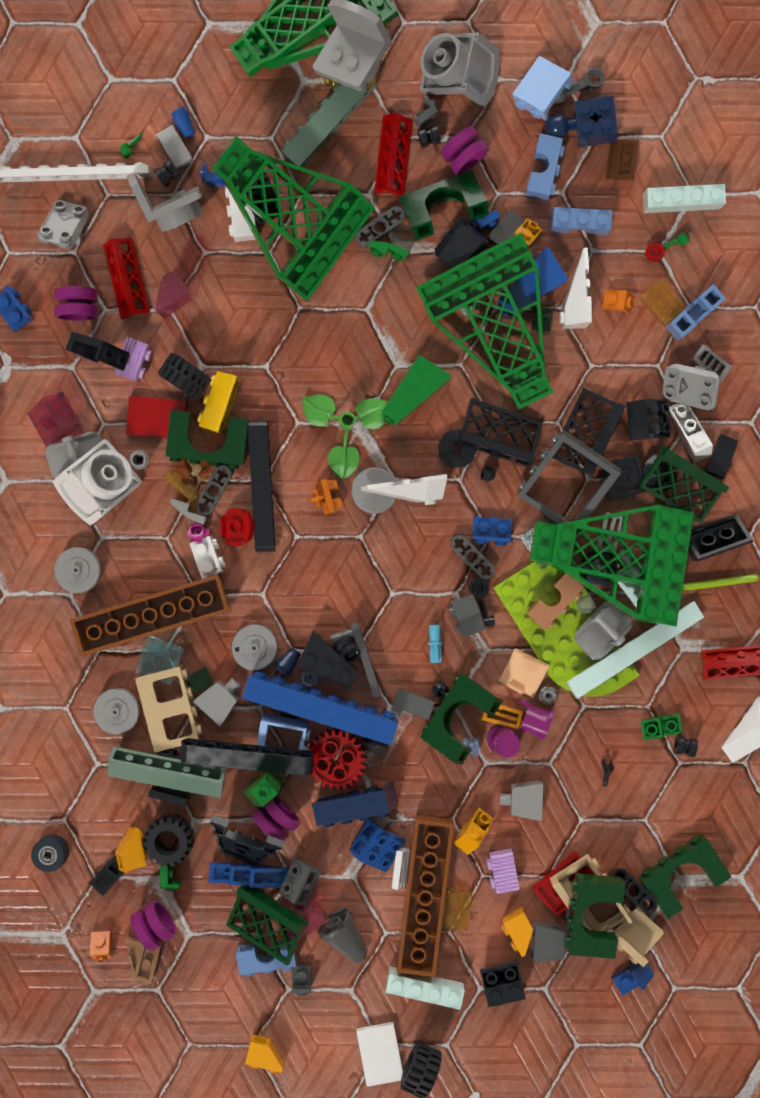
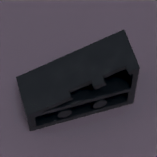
M315 629L313 630L297 666L350 690L358 669L351 663L345 662L341 654L318 634Z

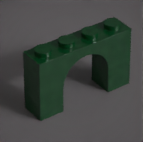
M472 170L399 196L405 217L416 241L434 235L432 220L428 213L433 206L440 202H459L466 209L471 221L489 215L487 199Z
M170 410L165 454L166 457H170L169 461L181 462V459L189 460L190 464L200 465V462L203 461L208 462V466L219 467L220 464H228L227 468L239 469V466H243L248 419L229 417L227 437L224 445L216 452L202 453L193 448L189 441L188 433L191 413Z
M461 673L454 680L451 690L443 697L440 707L434 711L433 718L429 724L423 728L420 738L452 762L462 765L472 749L456 738L451 730L450 723L454 711L459 706L470 703L486 714L494 716L504 700L469 676Z
M702 834L692 837L688 844L674 849V853L668 857L660 858L656 865L645 868L641 872L642 874L639 875V878L649 893L655 898L657 905L667 919L684 909L670 886L671 875L678 866L686 863L699 865L715 887H718L732 877Z
M575 873V880L571 881L573 896L569 899L568 904L571 911L570 917L566 919L568 934L564 936V947L567 948L569 955L616 959L618 940L615 933L586 928L582 924V916L584 911L596 902L623 903L625 883L622 877Z

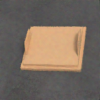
M515 648L499 682L533 699L550 665Z

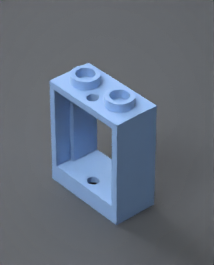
M263 713L257 745L271 746L266 745L269 725L302 731L299 749L307 750L308 746L304 745L305 740H309L310 737L309 721Z

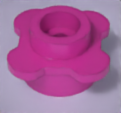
M197 522L190 526L187 536L194 539V543L199 544L210 532L201 523Z

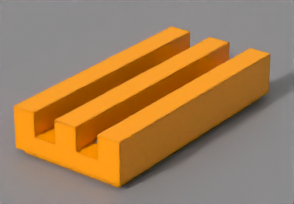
M501 705L499 709L519 714L518 717L501 712L495 713L496 716L517 721L516 724L487 717L485 712L482 715L481 719L484 721L519 730L524 711Z

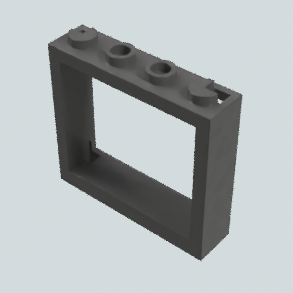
M565 430L553 437L551 440L553 445L549 450L545 448L539 457L542 459L540 463L532 466L528 472L530 477L527 481L523 479L517 488L520 490L518 496L558 524L570 521L529 494L528 490L563 442L609 472L573 521L588 518L621 474L619 467Z

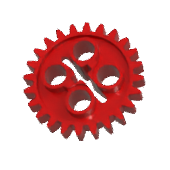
M334 728L332 733L326 729L325 736L320 732L318 738L314 737L312 740L314 744L310 743L308 745L309 751L314 753L313 773L310 777L317 776L316 783L322 781V787L328 784L329 790L336 786L337 791L340 790L341 785L346 790L348 783L353 787L355 781L359 782L361 779L359 775L363 776L365 773L363 769L367 767V764L363 761H366L368 756L362 755L366 749H360L363 742L356 743L358 736L351 738L350 732L345 735L344 730L337 733L336 728ZM328 743L334 744L336 750L329 749ZM341 745H344V749L338 758L332 774H329V769L335 760V756L338 754ZM345 752H350L353 755V759H348L345 756ZM320 760H325L328 766H322ZM337 769L344 770L345 775H339Z

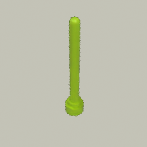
M756 574L684 583L682 591L756 582L759 577Z

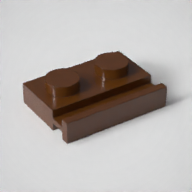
M619 139L617 142L610 143L606 179L634 181L639 140Z

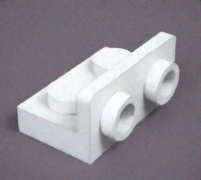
M207 536L199 544L189 543L202 579L224 572L223 568L226 565L223 557H219L217 552L219 544L216 538L213 539L212 536Z

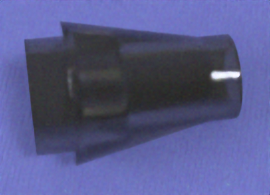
M366 737L362 738L361 742L363 743L360 748L366 749L378 757H386L389 749L388 744Z

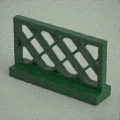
M662 445L658 450L660 454L638 486L676 509L685 511L689 509L690 512H693V507L702 505L703 511L700 516L696 517L693 515V520L701 524L722 492L726 493L729 486ZM662 460H665L668 463L669 470L659 472L658 466ZM682 471L684 479L674 482L673 472ZM669 474L671 483L661 485L660 476ZM656 477L657 487L649 488L645 486L649 479ZM697 480L699 489L690 491L688 482ZM685 483L686 492L676 494L675 485ZM672 487L673 496L663 497L662 489ZM713 490L715 493L712 498L705 500L703 491ZM700 492L701 502L692 504L690 495ZM687 496L688 505L680 507L677 498Z
M248 885L238 887L236 892L238 896L226 926L285 965H289L303 930L307 929L309 921L257 888H250ZM242 899L247 901L249 906L248 910L243 911L241 905ZM255 910H261L265 919L258 921ZM251 912L253 923L247 924L244 913ZM238 915H240L243 925L240 927L233 923ZM275 919L278 921L280 929L274 931L270 920ZM266 922L269 932L263 934L259 923ZM255 925L258 936L254 937L251 935L249 926ZM290 929L296 933L294 940L289 941L286 930ZM275 933H282L284 943L278 944ZM270 935L273 946H268L265 943V936ZM286 945L287 957L281 954L280 946Z

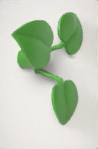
M326 395L303 397V411L311 424L323 427L327 425L329 419L339 420L340 427L345 430L343 447L336 446L328 454L330 468L341 479L352 475L360 460L358 450L355 447H347L349 430L354 427L355 421L362 420V425L367 429L375 430L380 428L385 423L382 420L381 413L387 405V401L381 399H365L356 406V413L359 417L354 416L351 412H345L341 416H331L335 412V404L330 397Z

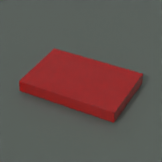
M129 396L126 434L167 438L170 410L186 412L187 401Z
M576 851L532 886L534 892L556 918L567 907L552 886L550 877L579 860L581 857ZM587 865L575 872L595 875ZM575 873L569 876L570 882L575 880Z

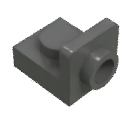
M428 96L423 98V104L427 110L422 109L415 118V126L418 129L424 128L438 117L439 107L435 100H430Z
M311 963L297 964L292 969V994L304 996L311 993L312 990Z

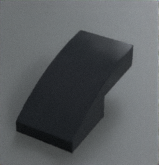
M720 434L712 456L709 457L705 472L723 479L734 456L738 440Z
M116 854L89 882L102 896L124 874V872L119 870Z

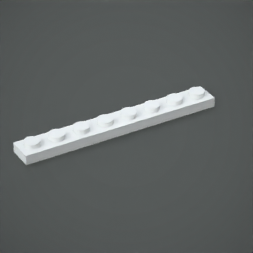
M137 162L134 165L116 163L115 166L96 164L93 167H89L86 164H78L77 167L58 165L57 168H50L47 165H40L38 168L20 166L19 169L2 166L0 167V182L128 179L127 175L134 172L139 178H152V170L149 165L142 162Z

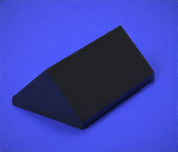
M735 514L692 529L688 552L691 561H701L752 543L753 538L738 515Z

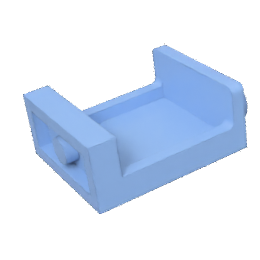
M539 56L512 94L515 105L521 110L526 109L530 111L532 116L537 119L547 120V112L565 87L569 89L572 86V75L565 69Z

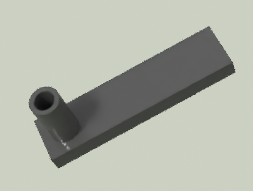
M359 622L351 623L350 629L331 634L333 646L344 636H350L356 640L357 646L361 651L360 656L373 697H380L381 691Z

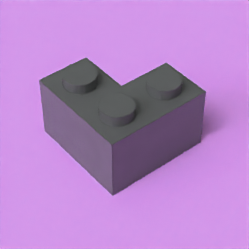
M471 592L450 601L451 605L448 606L451 616L453 618L456 617L458 621L455 626L459 635L463 634L464 637H468L486 629L477 602Z

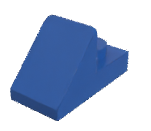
M637 963V965L632 964L612 976V979L623 996L638 986L641 991L644 990L654 974L648 963L644 967Z

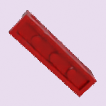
M398 113L383 116L374 193L404 195L413 119ZM400 121L405 123L404 132L400 128ZM399 140L401 141V143H402V145H403V149H402L401 152H400V150H399V148H398V141H399ZM397 159L399 160V162H400V164H401L399 171L397 170V168H396V166H395ZM394 179L398 182V190L393 188Z
M132 238L110 239L103 244L121 319L150 313ZM120 244H127L129 251L127 254L121 250ZM126 262H129L132 265V273H130L126 269ZM131 280L137 284L138 289L136 292L130 287ZM136 299L141 302L143 309L136 310L134 303Z
M760 645L701 650L703 680L760 675ZM750 665H756L752 669H747ZM731 667H737L734 670L728 671ZM709 669H718L715 672L708 673Z

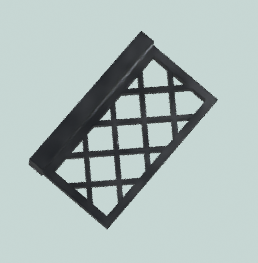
M583 388L563 430L567 432L575 429L578 440L581 442L584 439L593 437L595 445L591 449L603 456L625 411L626 405L616 403ZM585 394L593 397L594 405L584 408L582 400ZM607 403L613 406L610 413L602 416L599 405ZM596 407L600 417L589 420L586 410ZM584 412L587 421L576 425L574 421L575 414ZM601 419L603 428L601 431L594 433L590 423ZM588 424L591 434L580 437L577 428ZM566 443L562 444L559 448L567 446L570 456L561 458L556 456V452L552 459L583 472L589 477H593L598 466L587 457H585L587 461L583 468L576 465L574 457L582 454L579 452L572 455L570 447Z
M471 398L457 444L529 467L535 461L536 456L534 454L543 422ZM473 405L479 406L483 414L475 417L472 411ZM493 411L497 412L501 420L493 423L489 415ZM483 416L486 417L490 426L482 429L477 420ZM511 417L515 418L519 426L511 429L507 422V419ZM472 422L475 423L479 430L474 434L466 431L468 424ZM501 422L504 423L508 432L500 435L495 426ZM528 423L536 425L535 433L529 435L525 428V425ZM492 428L497 437L489 439L484 431ZM519 428L522 429L525 438L520 441L517 440L513 432ZM510 434L514 444H505L502 437ZM528 440L531 445L530 452L523 450L520 443Z

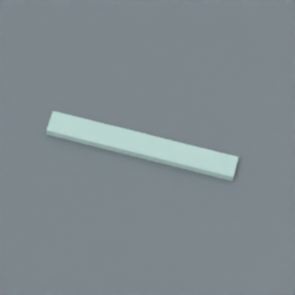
M692 601L679 609L676 627L663 624L652 626L566 681L575 698L578 699L703 619L704 616L695 601Z

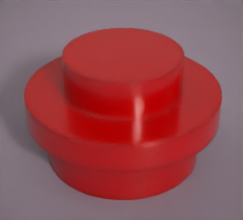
M657 242L649 244L645 250L646 258L651 262L660 261L665 255L663 245Z

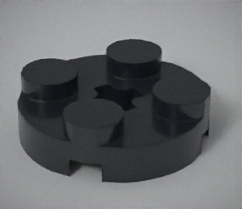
M460 429L449 431L443 435L438 446V453L442 462L453 468H462L470 464L477 451L462 446L460 454L452 452L454 449L453 445H459L457 440L461 434Z

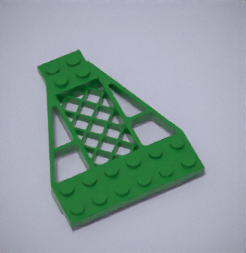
M272 0L261 18L252 24L247 32L231 44L229 48L250 78L265 66L268 70L318 55L327 42L307 49L303 48L322 34H325L328 39L331 35L328 30L337 24L327 7L328 1L331 0H323L321 7L314 6L315 0H310L308 6L301 5L307 0ZM346 0L380 17L384 26L399 16L398 10L390 0ZM294 11L292 18L285 17L289 13ZM299 12H307L305 19L298 18ZM312 12L319 13V18L311 19ZM278 23L277 30L270 29L273 25ZM283 24H291L290 30H282ZM296 24L303 25L302 31H295ZM269 35L275 36L274 42L271 40ZM280 36H288L287 42L279 43Z
M237 136L233 138L211 169L225 181L229 192L276 277L306 301L309 300L375 209L351 183L254 151ZM276 164L310 174L312 177L306 186L302 188ZM263 172H273L274 183L265 184ZM277 175L285 182L278 183ZM259 177L260 185L252 186L256 179ZM318 178L341 186L327 208L322 206L308 193ZM279 185L288 186L289 196L280 197ZM274 186L275 198L266 199L265 187ZM261 188L262 200L253 201L252 189ZM292 188L300 195L293 196ZM302 197L303 209L295 210L293 198ZM289 199L290 211L281 212L280 200ZM276 201L277 212L268 213L267 202ZM307 201H308L314 208H308V206H307ZM261 202H262V204H263V211H261V210H260L256 205H254L253 203H261ZM245 206L272 227V232L265 242H263ZM317 210L318 220L316 222H309L308 211ZM304 212L305 223L296 224L295 213ZM291 213L292 225L283 226L282 214ZM277 215L278 224L274 222L269 216ZM305 226L306 237L298 238L296 227ZM292 228L293 237L284 229ZM277 234L283 236L295 247V252L281 271H279L267 249Z
M521 232L416 287L432 323L439 327L511 393L518 409L554 393L545 375L538 267ZM530 272H534L537 300L522 308H518L508 289V284ZM503 287L505 293L496 290ZM492 292L489 303L478 300ZM494 293L506 296L502 307L491 304ZM507 297L514 311L504 308ZM474 302V305H473V308H472V311H471V309H470V307H469L468 304ZM477 302L488 305L485 316L473 313ZM534 305H537L538 345L535 344L521 316L522 311ZM490 306L501 310L498 320L486 317ZM460 308H465L475 328V332L459 340L439 322V319ZM503 311L514 314L511 325L500 322ZM516 315L523 329L513 326ZM474 316L483 318L481 328H479ZM485 319L496 323L493 334L482 330ZM498 324L510 327L506 338L495 335ZM512 328L522 331L519 342L508 339ZM524 333L526 334L531 346L521 343ZM483 334L492 336L489 346ZM477 335L493 368L485 364L462 342ZM494 337L505 341L502 351L490 348ZM507 342L518 345L515 355L504 352ZM520 346L531 349L528 360L517 357ZM491 351L500 354L498 363L496 362ZM534 351L536 357L530 359L532 352ZM502 355L513 358L510 368L499 365ZM515 359L524 362L513 368ZM500 368H501V369H504V370H507V371L504 372V373H502L501 370H500Z
M654 505L557 525L536 521L529 560L546 563L562 571L635 618L634 620L676 627L694 512ZM651 510L647 538L630 535L626 532L629 514ZM622 516L620 532L587 525L588 522ZM587 532L598 534V536L591 540ZM580 534H583L588 542L582 547L575 540ZM605 536L613 537V538H617V539L614 540L613 542L609 543V541L607 540V538H606ZM601 537L606 547L599 551L593 542ZM624 540L635 543L628 547ZM618 541L625 549L620 554H617L612 547ZM588 545L596 553L589 559L583 552V549ZM636 545H638L641 551L643 552V554L637 558L630 550ZM607 549H609L612 555L614 556V558L608 562H606V560L601 554ZM578 552L585 561L579 566L572 559ZM627 552L632 562L625 566L620 556ZM598 556L603 566L596 570L590 561ZM644 557L643 567H642L641 564L638 562V560H640L641 558ZM615 560L622 568L616 573L609 566ZM587 564L591 570L583 569L581 567ZM633 564H635L640 571V573L634 577L627 569ZM606 568L607 571L609 572V574H608V573L599 572V571H601L602 569ZM624 571L627 577L618 575ZM579 574L611 580L610 596L580 577ZM618 582L640 586L636 612L615 599Z

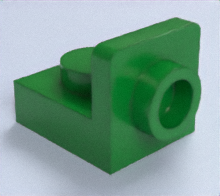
M163 863L160 865V889L175 891L177 888H180L182 880L170 879L173 878L174 868L170 867V864L167 867H163Z

